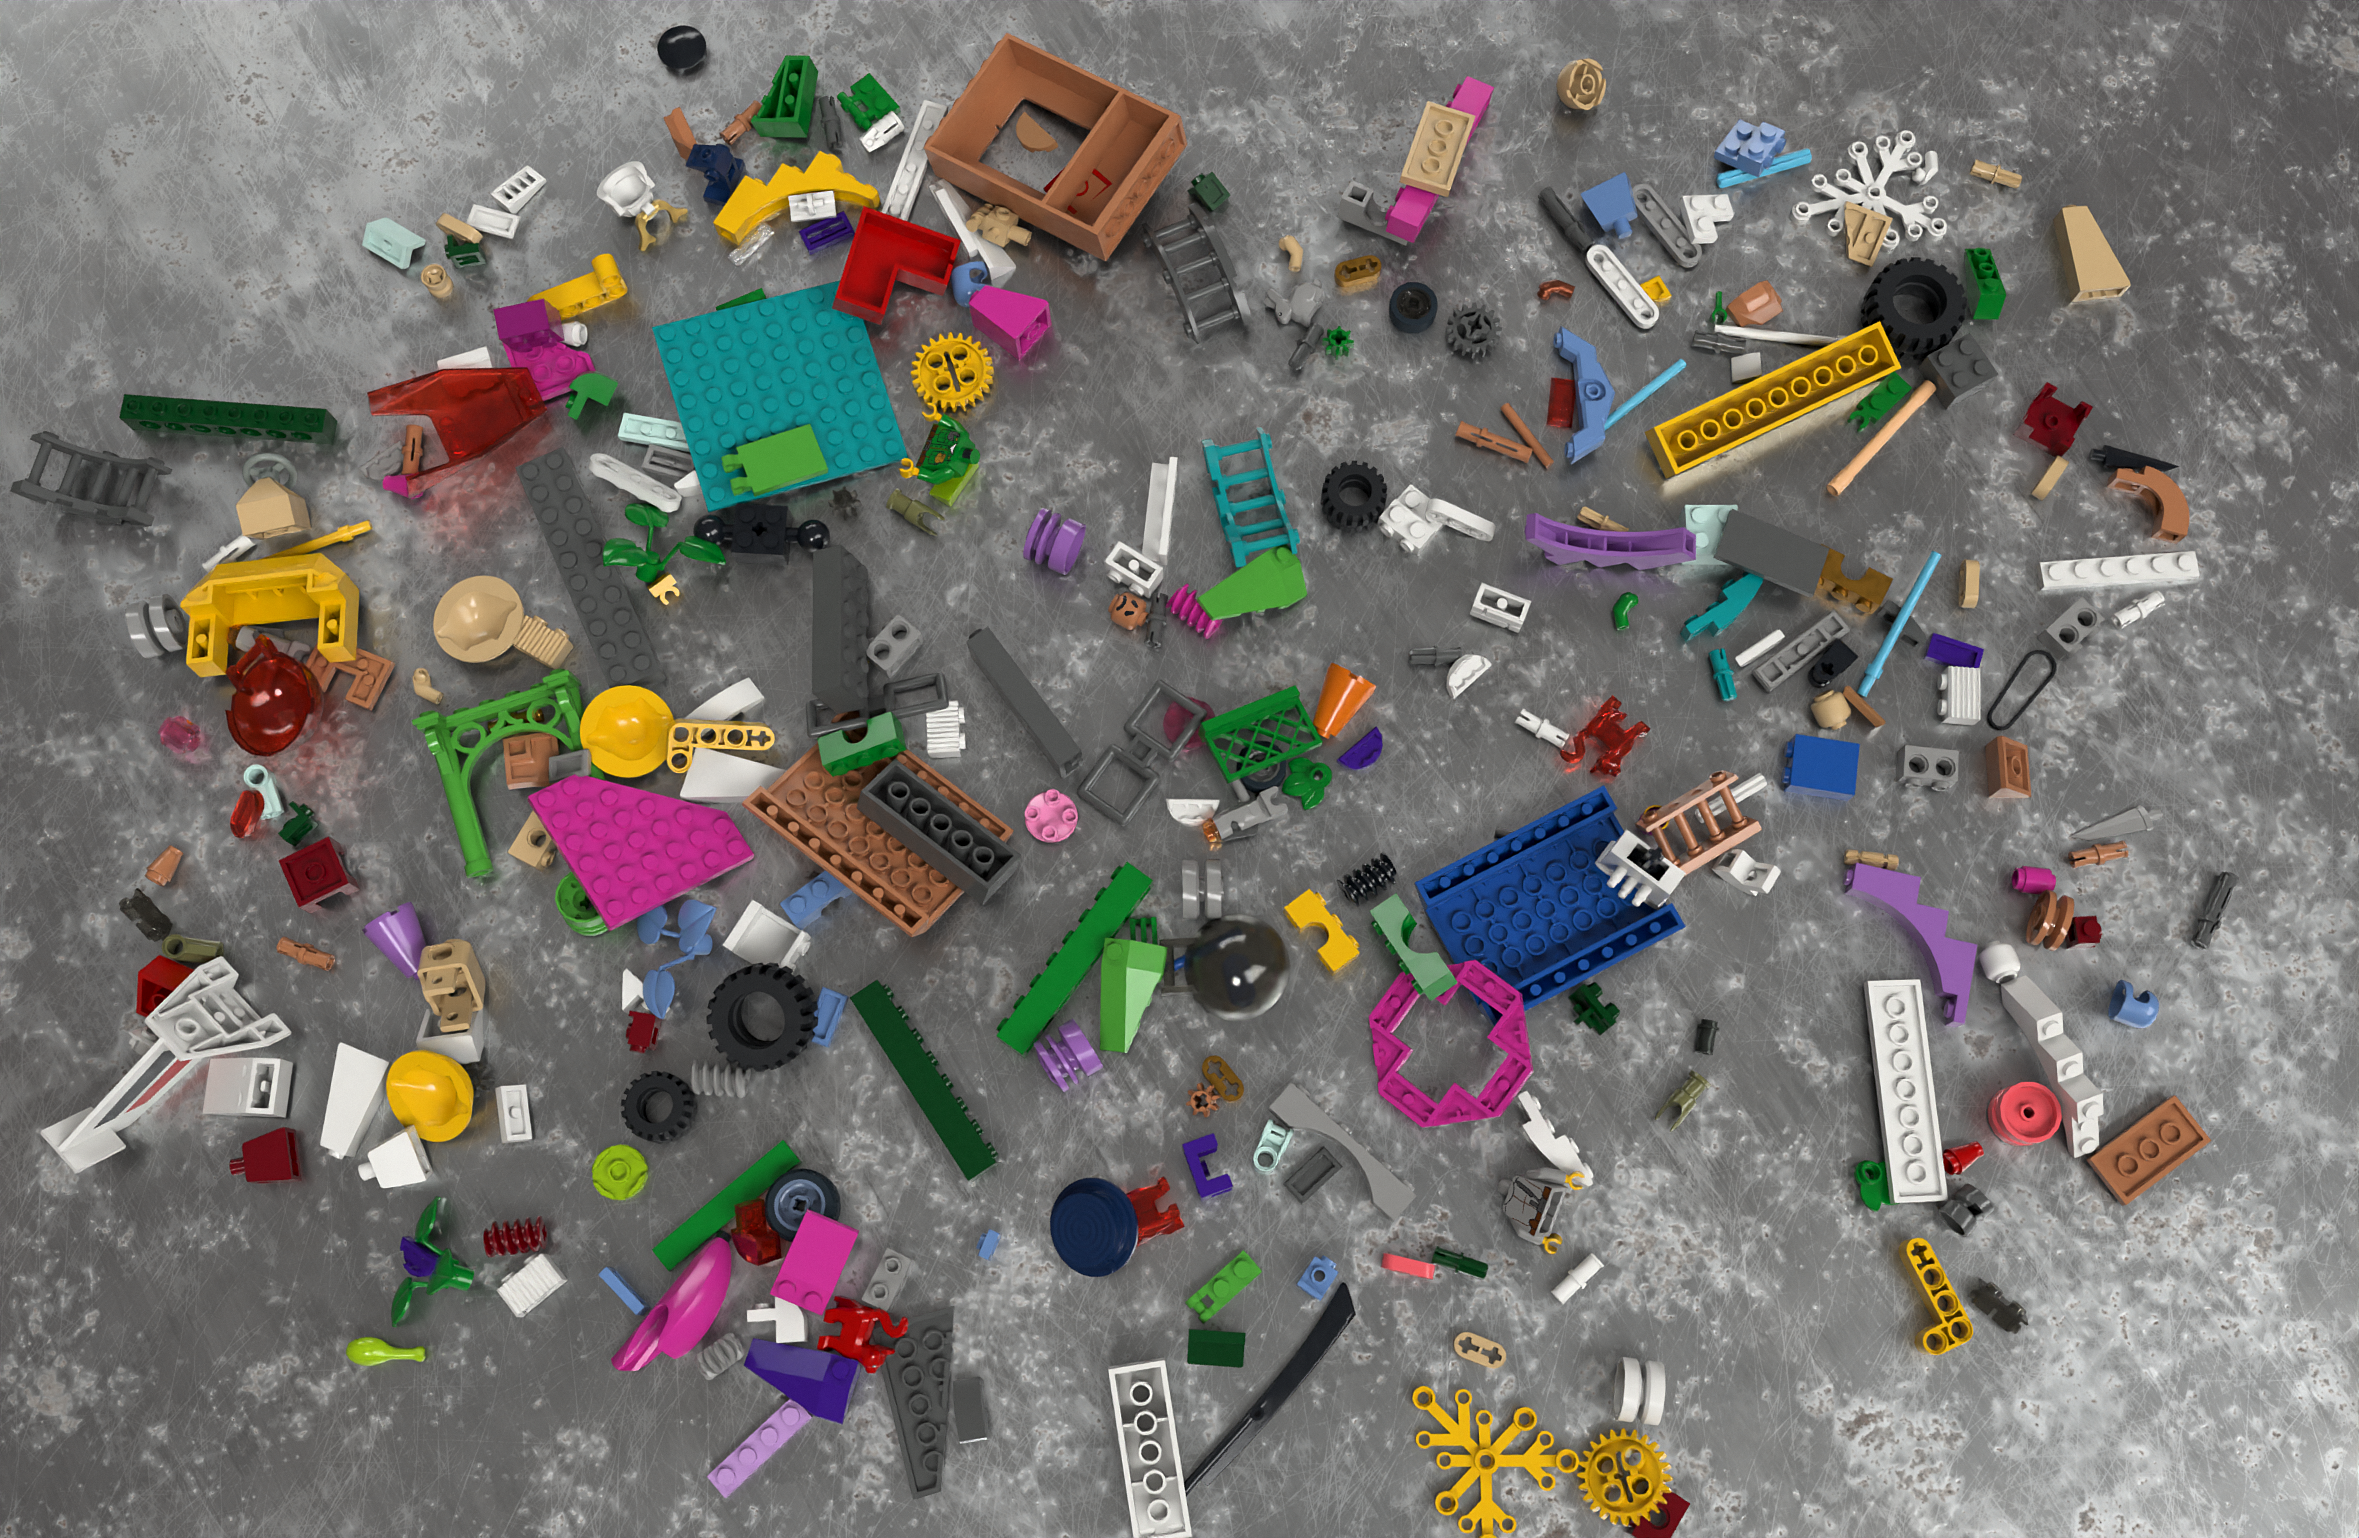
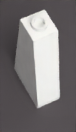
M696 747L680 797L690 803H742L759 786L767 790L787 770Z
M340 1042L337 1049L320 1142L321 1146L329 1149L327 1154L343 1160L344 1156L355 1158L386 1093L387 1076L393 1065L391 1062Z

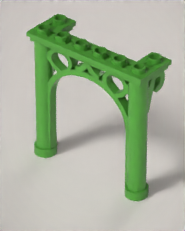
M553 670L549 673V676L542 678L543 683L530 686V690L521 693L520 691H512L505 694V698L496 701L494 699L484 700L475 708H459L453 711V715L447 717L431 710L419 714V718L412 720L413 725L425 734L427 745L435 756L466 865L464 869L467 878L483 876L494 870L470 789L473 768L483 752L504 737L532 731L557 737L567 745L571 752L583 750L580 739V724L585 710L579 693V687L582 684L569 670ZM549 705L554 706L555 716L549 723L544 725L536 722L534 715L539 708ZM528 708L526 714L530 723H525L524 719H515L510 713ZM563 716L570 738L555 729L562 721ZM498 718L496 725L489 729L491 731L490 735L479 724ZM475 729L479 730L481 738L474 748H467L461 745L460 738L463 733ZM456 750L469 755L463 769H461ZM591 762V774L588 776L606 781L603 771Z

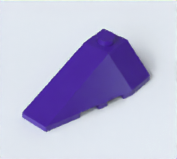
M756 1338L752 1340L744 1363V1367L777 1388L786 1397L801 1405L813 1416L843 1425L861 1372L859 1361Z

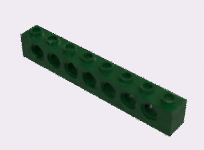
M124 394L119 416L132 430L332 445L337 426V420L327 409L128 394Z

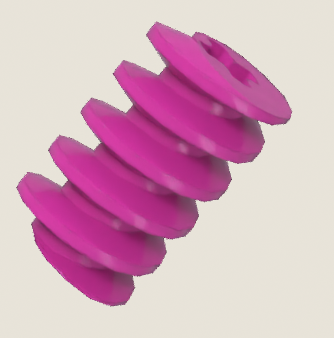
M1186 583L1173 594L1166 608L1171 607V613L1174 615L1179 613L1180 620L1188 619V626L1193 627L1196 625V632L1201 633L1204 631V637L1209 639L1220 627L1223 619L1212 621L1196 601L1197 599H1195L1197 590L1195 589L1191 593H1187L1189 584Z

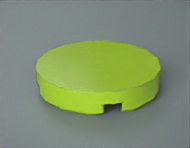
M615 1145L605 1148L596 1157L592 1165V1181L594 1187L601 1195L611 1200H626L634 1197L643 1189L648 1179L649 1168L645 1157L639 1150L628 1145Z

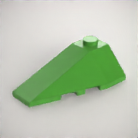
M1287 544L1273 547L1198 597L1196 601L1212 621L1241 616L1242 613L1252 611L1260 613L1278 607V609L1287 608L1307 596L1301 563L1295 554L1292 555Z
M1105 938L1101 963L1100 1050L1128 1052L1141 1024L1140 1019L1145 1008L1152 1001V993L1164 975L1167 947L1133 940Z

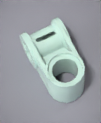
M1269 1118L1252 1160V1165L1256 1172L1267 1175L1274 1171L1295 1130H1286L1274 1124L1273 1120ZM1261 1154H1268L1271 1156L1273 1164L1266 1168L1259 1165L1257 1158Z

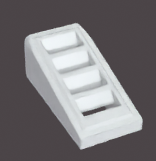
M527 165L497 187L490 195L495 203L508 213L515 215L547 181ZM528 175L535 179L533 183L526 179ZM522 182L527 185L525 189L520 186ZM517 189L519 193L516 194L513 191Z

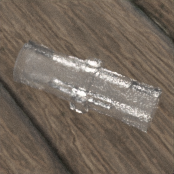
M763 222L750 236L746 235L742 239L743 242L732 253L727 255L736 267H740L753 253L757 254L760 251L759 248L775 235L774 231L767 223Z

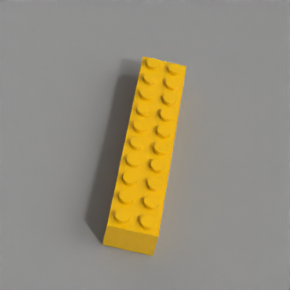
M1879 321L1644 433L1667 479L1900 369L1901 366Z

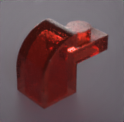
M755 1198L735 1205L736 1228L731 1229L732 1240L739 1255L745 1261L757 1266L782 1258L779 1233L767 1227L764 1209L765 1201L761 1198Z

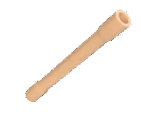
M1924 380L1910 395L1906 403L1854 459L1826 486L1829 493L1839 496L1853 481L1855 475L1918 407H1921L1936 391V387L1931 381Z

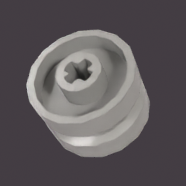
M163 594L150 599L149 604L145 601H139L127 605L125 618L128 631L134 645L144 658L151 659L164 655L165 650L174 652L187 648L188 631L186 623L177 603L170 595Z
M1182 859L1183 919L1198 918L1199 902L1205 903V916L1207 919H1221V901H1224L1223 876H1221L1220 859H1206L1204 862V876H1199V863L1196 859Z

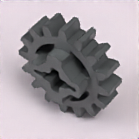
M1476 303L1472 304V308H1468L1466 304H1463L1462 311L1455 309L1453 317L1449 316L1446 334H1449L1447 342H1454L1453 350L1456 351L1460 348L1462 350L1461 356L1469 352L1471 358H1474L1475 354L1479 352L1484 357L1486 349L1492 352L1494 344L1498 345L1499 335L1502 331V327L1498 326L1500 318L1493 319L1495 311L1486 312V305L1479 309ZM1477 325V329H1476L1475 332H1473V334L1470 336V333H1471L1472 329H1474L1475 326Z

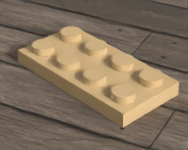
M1427 101L1399 182L1448 197L1474 123L1475 115Z

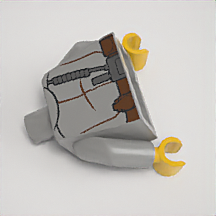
M1544 1167L1530 1169L1525 1174H1517L1514 1176L1513 1181L1504 1177L1498 1184V1192L1507 1196L1503 1205V1212L1510 1217L1509 1220L1517 1235L1537 1245L1542 1243L1549 1254H1555L1558 1249L1551 1246L1549 1242L1554 1241L1557 1244H1562V1238L1556 1233H1550L1568 1188L1564 1186V1183H1569L1570 1187L1574 1190H1580L1583 1186L1574 1184L1572 1178L1575 1176L1585 1178V1175L1580 1171H1574L1567 1175L1565 1171Z

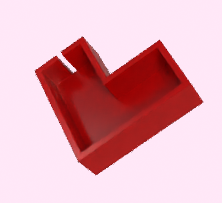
M863 206L832 309L881 325L895 280L943 296L961 240Z

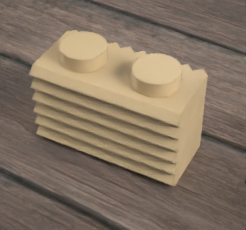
M524 615L521 632L512 646L552 670L559 669L574 647L568 640L570 636L559 628H556L554 631L547 627L548 623L536 615L533 618Z

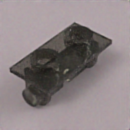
M136 888L132 899L125 897L119 902L121 906L120 911L132 922L142 919L137 922L136 927L148 940L156 942L161 939L164 941L169 936L173 926L170 919L139 888Z
M1981 1278L1979 1279L1981 1289L1974 1288L1968 1295L1972 1299L1971 1303L1986 1315L1994 1308L1998 1311L1992 1317V1320L2008 1333L2016 1334L2022 1327L2019 1324L2020 1322L2026 1326L2028 1325L2025 1315L2026 1310L2014 1300L2010 1303L2002 1296L2003 1291L1991 1281L1987 1284Z

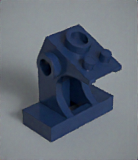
M694 144L685 166L705 173L704 177L709 180L703 195L704 200L725 206L736 189L745 163L742 159L735 158L730 153V149L723 144Z

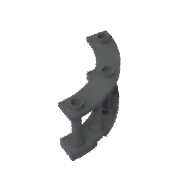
M1196 202L1188 206L1190 215H1187L1186 219L1154 232L1147 223H1143L1144 233H1141V238L1144 246L1152 250L1162 266V276L1167 285L1170 284L1186 322L1183 324V328L1187 337L1200 344L1202 343L1199 334L1201 330L1231 318L1238 319L1245 326L1253 323V318L1244 292H1239L1237 284L1233 280L1237 274L1222 240L1213 225L1208 227L1205 222L1208 216ZM1189 228L1197 231V233L1164 246L1159 241ZM1199 242L1206 244L1209 249L1208 255L1173 268L1167 255ZM1209 265H1217L1222 276L1220 281L1190 293H1184L1178 279L1179 277ZM1223 290L1224 292L1228 291L1232 302L1229 309L1195 322L1189 306L1190 303Z
M48 431L31 436L30 440L41 444L29 477L13 482L10 492L44 505L47 501L63 505L62 511L103 522L121 525L122 520L131 521L130 525L135 527L152 526L155 517L146 513L147 501L157 475H168L173 470L164 466L165 463L153 457L148 459L122 458L109 451H103V453L95 452L59 440L58 435ZM52 449L72 456L61 486L55 492L40 487L41 483H39ZM82 460L101 465L89 498H85V500L74 498L70 494ZM116 468L127 471L116 503H112L110 506L99 502L111 469ZM138 474H145L135 504L127 506Z

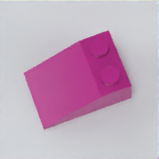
M807 1209L776 1276L770 1294L822 1316L859 1234V1230Z

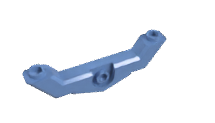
M1560 326L1558 333L1554 334L1553 346L1558 348L1560 356L1573 363L1580 429L1571 436L1569 442L1565 443L1564 455L1565 458H1569L1571 465L1603 444L1606 438L1604 425L1609 415L1615 391L1600 362H1597L1596 347Z

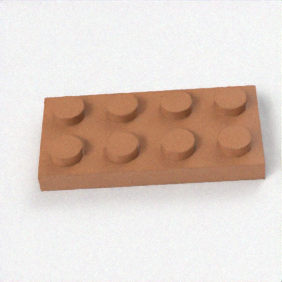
M2173 1095L2086 1160L2119 1203L2124 1206L2211 1142V1139L2176 1095Z

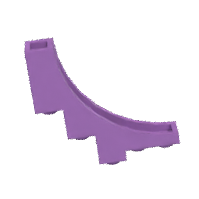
M1537 513L1527 515L1524 530L1526 540L1543 549L1545 558L1557 565L1586 560L1599 568L1628 563L1638 570L1696 560V535L1684 527L1646 532L1601 531L1566 525L1545 518Z

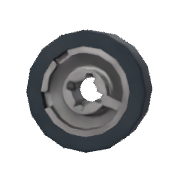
M1258 740L1254 742L1267 748L1271 744L1269 741ZM1273 744L1272 750L1283 753L1277 745ZM1245 746L1240 751L1239 756L1246 758L1249 747ZM1252 749L1248 759L1260 763L1265 760L1267 754ZM1285 760L1266 768V770L1263 769L1241 778V781L1245 788L1253 793H1260L1273 786L1278 787L1285 777L1287 762ZM1237 762L1236 772L1241 770L1243 763Z

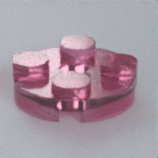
M1187 697L1207 711L1204 721L1215 717L1214 711L1206 702L1194 699L1193 697ZM1173 702L1168 707L1163 721L1165 736L1171 744H1174L1185 729L1182 726L1185 724V719L1189 718L1191 720L1194 714L1176 702ZM1200 726L1182 751L1197 750L1207 745L1206 742L1202 743L1198 735Z

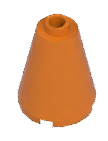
M1331 662L1327 668L1313 719V725L1316 727L1318 734L1329 739L1330 735L1336 737L1372 696L1377 686Z

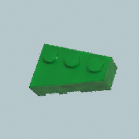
M785 55L772 80V88L767 96L764 95L761 101L763 105L757 116L754 115L750 121L760 137L807 138L818 77V70L810 56Z

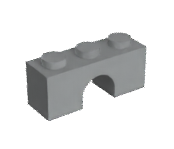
M1351 180L1341 198L1337 218L1406 246L1407 240L1386 232L1388 221L1385 220L1388 209L1375 203L1373 200L1374 189Z

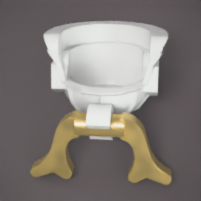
M632 161L619 166L609 173L600 183L597 189V196L604 200L605 204L619 218L622 215L627 217L636 216L635 225L640 236L638 249L645 251L649 243L656 241V238L651 236L646 230L648 220L650 221L655 217L659 210H666L670 220L676 223L679 216L686 214L688 210L684 207H672L661 199L653 201L651 189L655 184L647 176L644 165L639 161Z

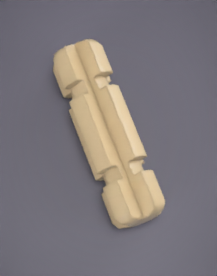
M1851 849L1844 853V864L1846 865L1861 863L1878 868L1884 867L1887 870H1895L1898 867L1899 858L1897 855L1887 854L1884 856L1883 853L1867 851L1858 853V850Z

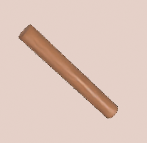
M1509 403L1504 404L1500 408L1528 446L1533 448V452L1546 468L1550 467L1554 463L1553 459Z

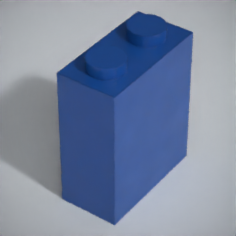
M1795 734L1789 742H1786L1784 747V757H1787V766L1783 768L1781 774V782L1785 783L1784 792L1849 801L1855 795L1860 744Z

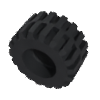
M1352 461L1351 465H1347V462L1341 463L1340 469L1335 466L1331 470V474H1327L1322 487L1321 505L1324 515L1327 514L1329 523L1334 521L1335 527L1338 529L1341 526L1345 527V532H1350L1351 528H1355L1356 532H1361L1363 526L1369 529L1372 527V522L1375 524L1378 522L1380 515L1384 512L1387 499V485L1383 483V475H1377L1378 469L1374 466L1369 469L1366 462H1363L1362 465H1357V461ZM1346 488H1359L1367 494L1369 500L1362 505L1351 506L1342 501L1339 493Z
M651 1071V1074H641V1079H634L631 1082L632 1088H626L624 1094L627 1095L626 1100H621V1106L624 1107L621 1115L626 1119L625 1125L636 1136L654 1143L672 1142L673 1138L679 1139L683 1136L682 1132L684 1130L688 1131L691 1126L688 1125L690 1120L694 1121L696 1117L693 1114V1109H697V1103L693 1101V1098H695L694 1092L689 1089L690 1086L686 1082L668 1072ZM665 1091L672 1098V1111L662 1122L652 1123L646 1116V1104L654 1094Z

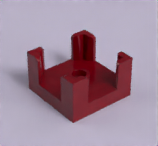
M2046 382L2036 393L2013 435L2053 457L2057 455L2062 457L2072 446L2077 429L2088 417L2093 406L2084 401H2081L2075 408L2066 405L2052 397L2058 388Z
M329 836L279 860L298 907L310 914L322 908L318 902L338 892L350 895L360 890L356 879L347 873L340 855H344L340 843Z

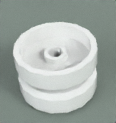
M1620 1357L1616 1368L1613 1390L1615 1420L1633 1422L1638 1415L1642 1424L1659 1425L1664 1408L1666 1388L1663 1362L1646 1360L1642 1367H1640L1636 1358Z

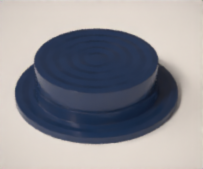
M1084 1178L1069 1184L1059 1194L1051 1212L1050 1232L1057 1253L1071 1269L1089 1277L1107 1276L1120 1270L1129 1261L1136 1248L1139 1228L1137 1215L1132 1202L1117 1185L1101 1178Z

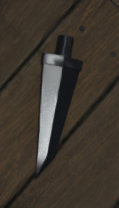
M2104 445L2102 450L2091 449L2089 454L2090 459L2102 461L2103 467L2142 470L2145 466H2149L2161 472H2166L2180 467L2109 445Z

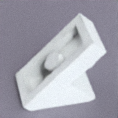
M626 968L623 971L622 1010L629 1014V1011H633L644 1000L643 982ZM643 1001V1002L641 1003V1005H642L649 1013L653 1014V1013L648 1009V1007H647L645 1001Z

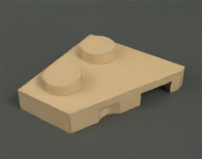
M1846 201L1844 203L1847 259L1873 267L1893 218Z

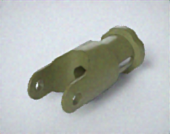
M898 488L894 490L886 503L887 509L896 510L904 515L905 520L934 536H937V533L926 527L923 523L924 514L928 512L945 521L941 514L917 499L913 501L903 495L902 490Z
M1693 1070L1690 1071V1077L1684 1085L1673 1092L1655 1116V1120L1659 1119L1664 1111L1671 1106L1680 1108L1682 1111L1681 1116L1672 1126L1670 1132L1674 1131L1697 1104L1696 1100L1701 1093L1711 1087V1084L1704 1077Z

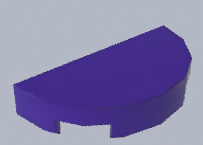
M1377 726L1340 756L1336 762L1344 768L1354 771L1364 770L1374 765L1380 757L1383 747L1382 734Z
M403 1236L400 1251L404 1252V1260L406 1262L403 1264L404 1268L410 1275L416 1277L431 1276L439 1256L422 1244L415 1242V1239L412 1237Z

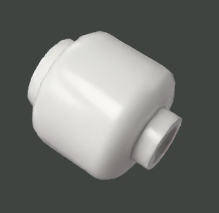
M2000 941L1986 944L1984 946L1985 950L1979 955V962L1986 977L1989 980L1996 981V983H2006L2016 978L2017 972L2021 968V963L2013 946L2000 943Z

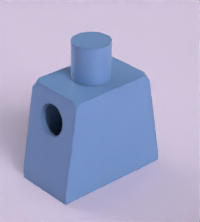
M1625 172L1581 193L1582 198L1605 232L1615 229L1619 239L1632 234L1633 231L1629 221L1637 218L1638 213L1631 182Z

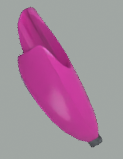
M722 1230L717 1232L716 1237L706 1244L694 1257L623 1346L611 1358L612 1365L617 1370L637 1371L647 1365L661 1352L676 1360L687 1354L701 1340L716 1318L727 1293L731 1277L729 1242L732 1236Z

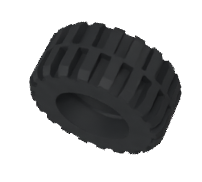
M1911 257L1909 261L1903 258L1897 260L1895 264L1890 263L1884 267L1882 272H1879L1863 298L1864 302L1861 305L1860 311L1863 315L1861 318L1862 326L1868 327L1880 321L1894 353L1900 355L1899 359L1908 360L1910 357H1913V360H1922L1925 356L1949 344L1965 320L1967 298L1962 297L1965 293L1963 285H1958L1956 282L1958 280L1957 276L1954 273L1949 274L1946 271L1947 267L1944 265L1938 266L1934 264V260L1926 259L1921 261L1920 257ZM1900 294H1911L1921 298L1931 308L1934 322L1916 324L1904 319L1897 312L1893 303V297Z
M770 962L766 965L756 963L729 975L723 980L722 984L716 987L713 992L715 997L709 1000L707 1007L712 1010L711 1014L706 1016L707 1024H712L713 1028L708 1033L711 1040L716 1038L719 1044L715 1047L717 1051L728 1054L726 1057L728 1062L731 1064L739 1062V1067L744 1070L754 1068L755 1072H764L767 1069L774 1070L787 1064L807 1048V1044L812 1041L815 1035L813 1028L818 1026V1017L814 1016V1012L818 1010L817 1002L811 1001L810 996L814 993L811 987L806 989L802 983L805 979L800 974L795 977L792 975L793 969L787 966L779 968L778 963ZM753 992H763L772 996L783 1010L785 1017L784 1030L773 1041L757 1039L744 1026L741 1016L742 1004L744 999Z

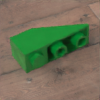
M1984 248L1965 249L1967 300L1972 318L1999 320L2007 294L1991 250Z

